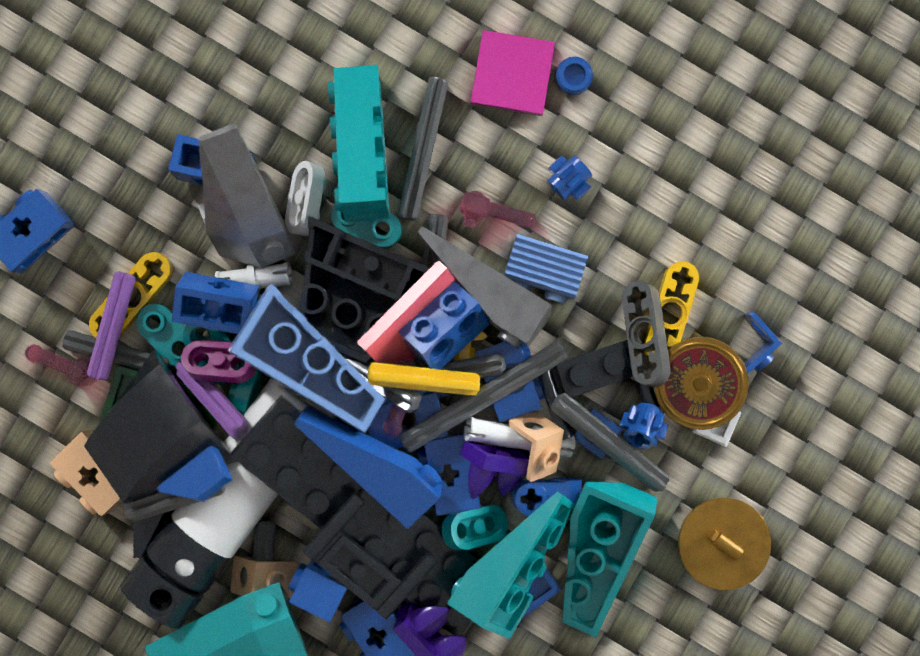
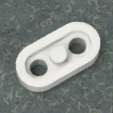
M302 161L293 172L285 214L286 228L292 234L308 236L309 216L320 220L319 210L322 193L327 181L324 169L320 164Z

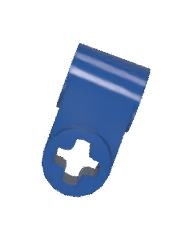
M550 478L549 480H536L533 482L527 479L521 480L511 491V503L519 512L526 516H530L556 492L561 493L576 504L582 491V479ZM528 489H530L531 492L537 495V499L531 500L530 506L527 507V504L520 500V498L527 495Z

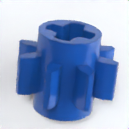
M561 155L548 168L553 175L546 181L564 201L571 195L578 200L591 188L586 181L592 176V173L575 155L568 161Z
M640 403L637 406L632 405L629 412H624L619 427L626 429L623 437L626 438L630 445L639 449H648L651 446L656 447L658 440H664L669 425L663 423L665 415L662 414L657 406L650 403Z

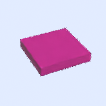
M483 30L471 104L542 116L555 42Z

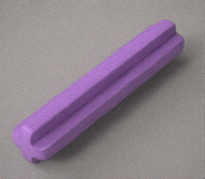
M120 271L114 273L87 370V375L93 379L107 380L109 378L136 280L135 276Z
M178 362L176 365L177 376L225 431L233 438H238L241 434H245L248 430L246 418L212 381L192 378L186 372L182 363Z

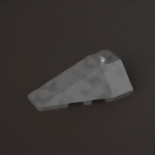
M236 123L200 136L199 151L203 179L202 193L205 207V230L219 256L262 268L295 255L284 219Z
M421 226L418 231L421 240L450 271L459 285L479 302L486 318L500 331L498 337L514 348H517L519 344L528 348L551 317V304Z

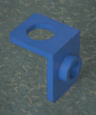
M754 311L744 314L743 317L766 344L744 363L747 373L753 369L759 372L774 359L771 353L782 344Z

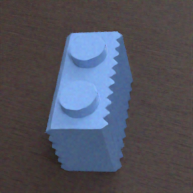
M517 234L504 276L530 291L531 287L545 291L543 297L545 299L565 304L566 298L573 300L576 297L588 256Z

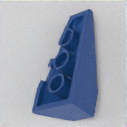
M308 406L301 411V414L295 421V426L407 529L440 499L443 483L439 474L431 466H423L416 458Z

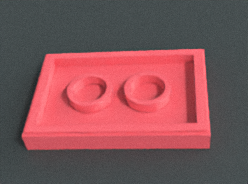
M440 261L436 262L357 343L376 363L407 366L415 356L407 347L399 331L454 281L458 285L459 283Z

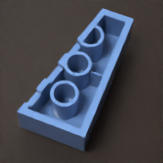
M273 284L267 286L228 350L229 353L362 432H366L385 400L338 353L335 347L283 297L282 293Z

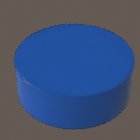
M574 56L568 57L557 68L555 75L557 86L568 95H579L590 86L593 71L585 59Z

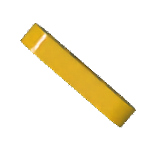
M157 252L147 253L128 272V274L135 277L138 275L141 279H145L151 271L147 266L149 262L158 263L161 260L163 263L160 267L161 271L164 272L161 277L153 275L146 282L152 286L150 291H148L144 284L135 281L134 287L140 291L141 301L136 307H128L126 313L129 316L124 320L120 338L135 322L141 309L149 305L172 278L174 268L167 256ZM107 298L89 320V329L95 338H97Z
M685 261L676 262L666 269L659 289L661 307L666 303H674L681 311L680 319L676 323L668 324L664 322L666 330H676L674 337L670 334L666 335L667 347L669 349L681 342L699 283V273L696 267ZM682 268L686 270L685 276L691 278L690 283L683 284L679 295H686L685 302L678 297L665 296L667 290L671 293L675 292L677 281L672 279V274L680 272ZM651 324L648 326L643 344L649 342L653 336ZM643 351V354L648 356V352Z

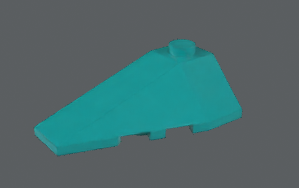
M585 483L570 517V537L562 623L595 638L597 637L655 517L657 497L625 483Z
M556 492L467 570L464 577L456 581L451 591L452 596L447 604L480 627L510 639L534 597L528 593L533 580L536 577H543L547 565L544 564L545 553L547 549L553 548L558 543L575 503L561 493Z
M280 582L243 595L145 646L147 656L308 655L291 603H289V596Z

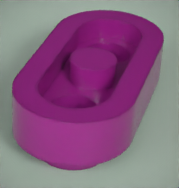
M196 340L188 344L181 355L182 366L192 378L197 380L243 383L251 379L257 371L256 368L246 362L244 367L234 370L236 364L244 361L228 352L233 342ZM203 359H209L205 366H198Z

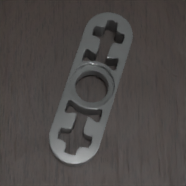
M634 281L624 289L622 294L632 374L638 383L656 388L666 383L671 372L660 294L654 286L643 281ZM641 292L646 294V298L641 300L640 306L636 304V300L641 298ZM644 312L650 314V316H644ZM651 324L653 336L649 342L642 344L639 340V332L643 326ZM642 352H648V356L642 354ZM651 363L657 365V369L651 372V376L646 375V370L651 368Z

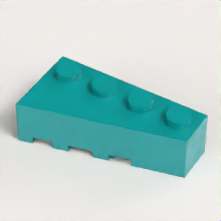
M378 65L333 68L334 81H328V97L330 104L335 103V116L330 117L331 137L336 139L337 152H332L334 175H338V188L334 189L336 211L342 210L345 221L390 218L381 80Z

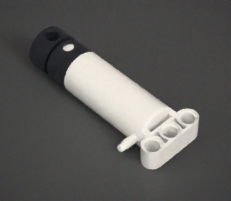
M271 378L244 414L248 422L247 432L241 434L238 438H233L229 435L224 443L232 451L280 395L285 397L300 411L308 406L330 418L335 416ZM237 461L226 465L233 480L225 485V492L204 502L200 501L175 509L147 547V553H144L120 584L121 591L133 605L163 625L176 629L183 626L204 597V593L210 589L278 495ZM158 589H165L167 592H160Z

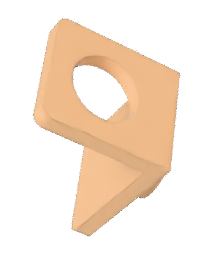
M537 411L510 419L509 426L532 442L526 479L533 482L555 473L560 459L564 430ZM533 422L543 426V429L532 430L523 424Z
M234 556L230 590L234 594L243 596L280 582L290 599L293 591L287 588L298 568V563L295 561H256L242 556ZM243 567L246 568L248 575L247 583L244 587L240 579Z

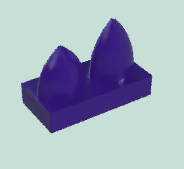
M465 441L460 455L471 462L468 472V488L471 499L474 500L489 486L496 473L497 485L501 495L505 496L521 482L523 477L527 475L530 456L519 449Z
M411 601L400 607L393 630L415 656H462L466 648L465 637L441 635L438 632L448 618L449 608L441 606L418 608Z

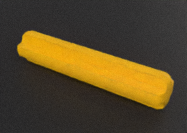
M373 362L370 364L367 374L368 382L373 386L472 396L477 395L480 388V376L477 373Z

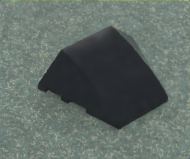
M309 216L307 251H305L304 261H306L304 286L301 292L300 313L337 351L368 363L371 357L357 343L358 340L430 267L414 260H409Z
M155 349L110 411L92 432L84 446L116 494L126 505L159 492L157 489L159 485L209 446L219 449L226 465L236 462L231 457V451L217 432L203 418L175 380V375Z

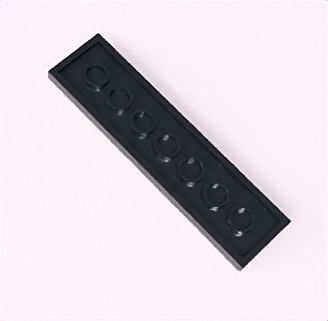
M280 395L231 451V457L320 529L323 528L354 492L357 493L366 503L342 528V531L396 574L399 580H402L426 552L429 553L438 563L406 598L418 608L428 606L449 608L448 618L442 627L450 634L460 636L471 624L472 620L447 603L452 596L451 591L456 581L464 577L467 570L480 559L469 550L450 549L443 540L442 528L425 514L407 529L294 425L301 411Z

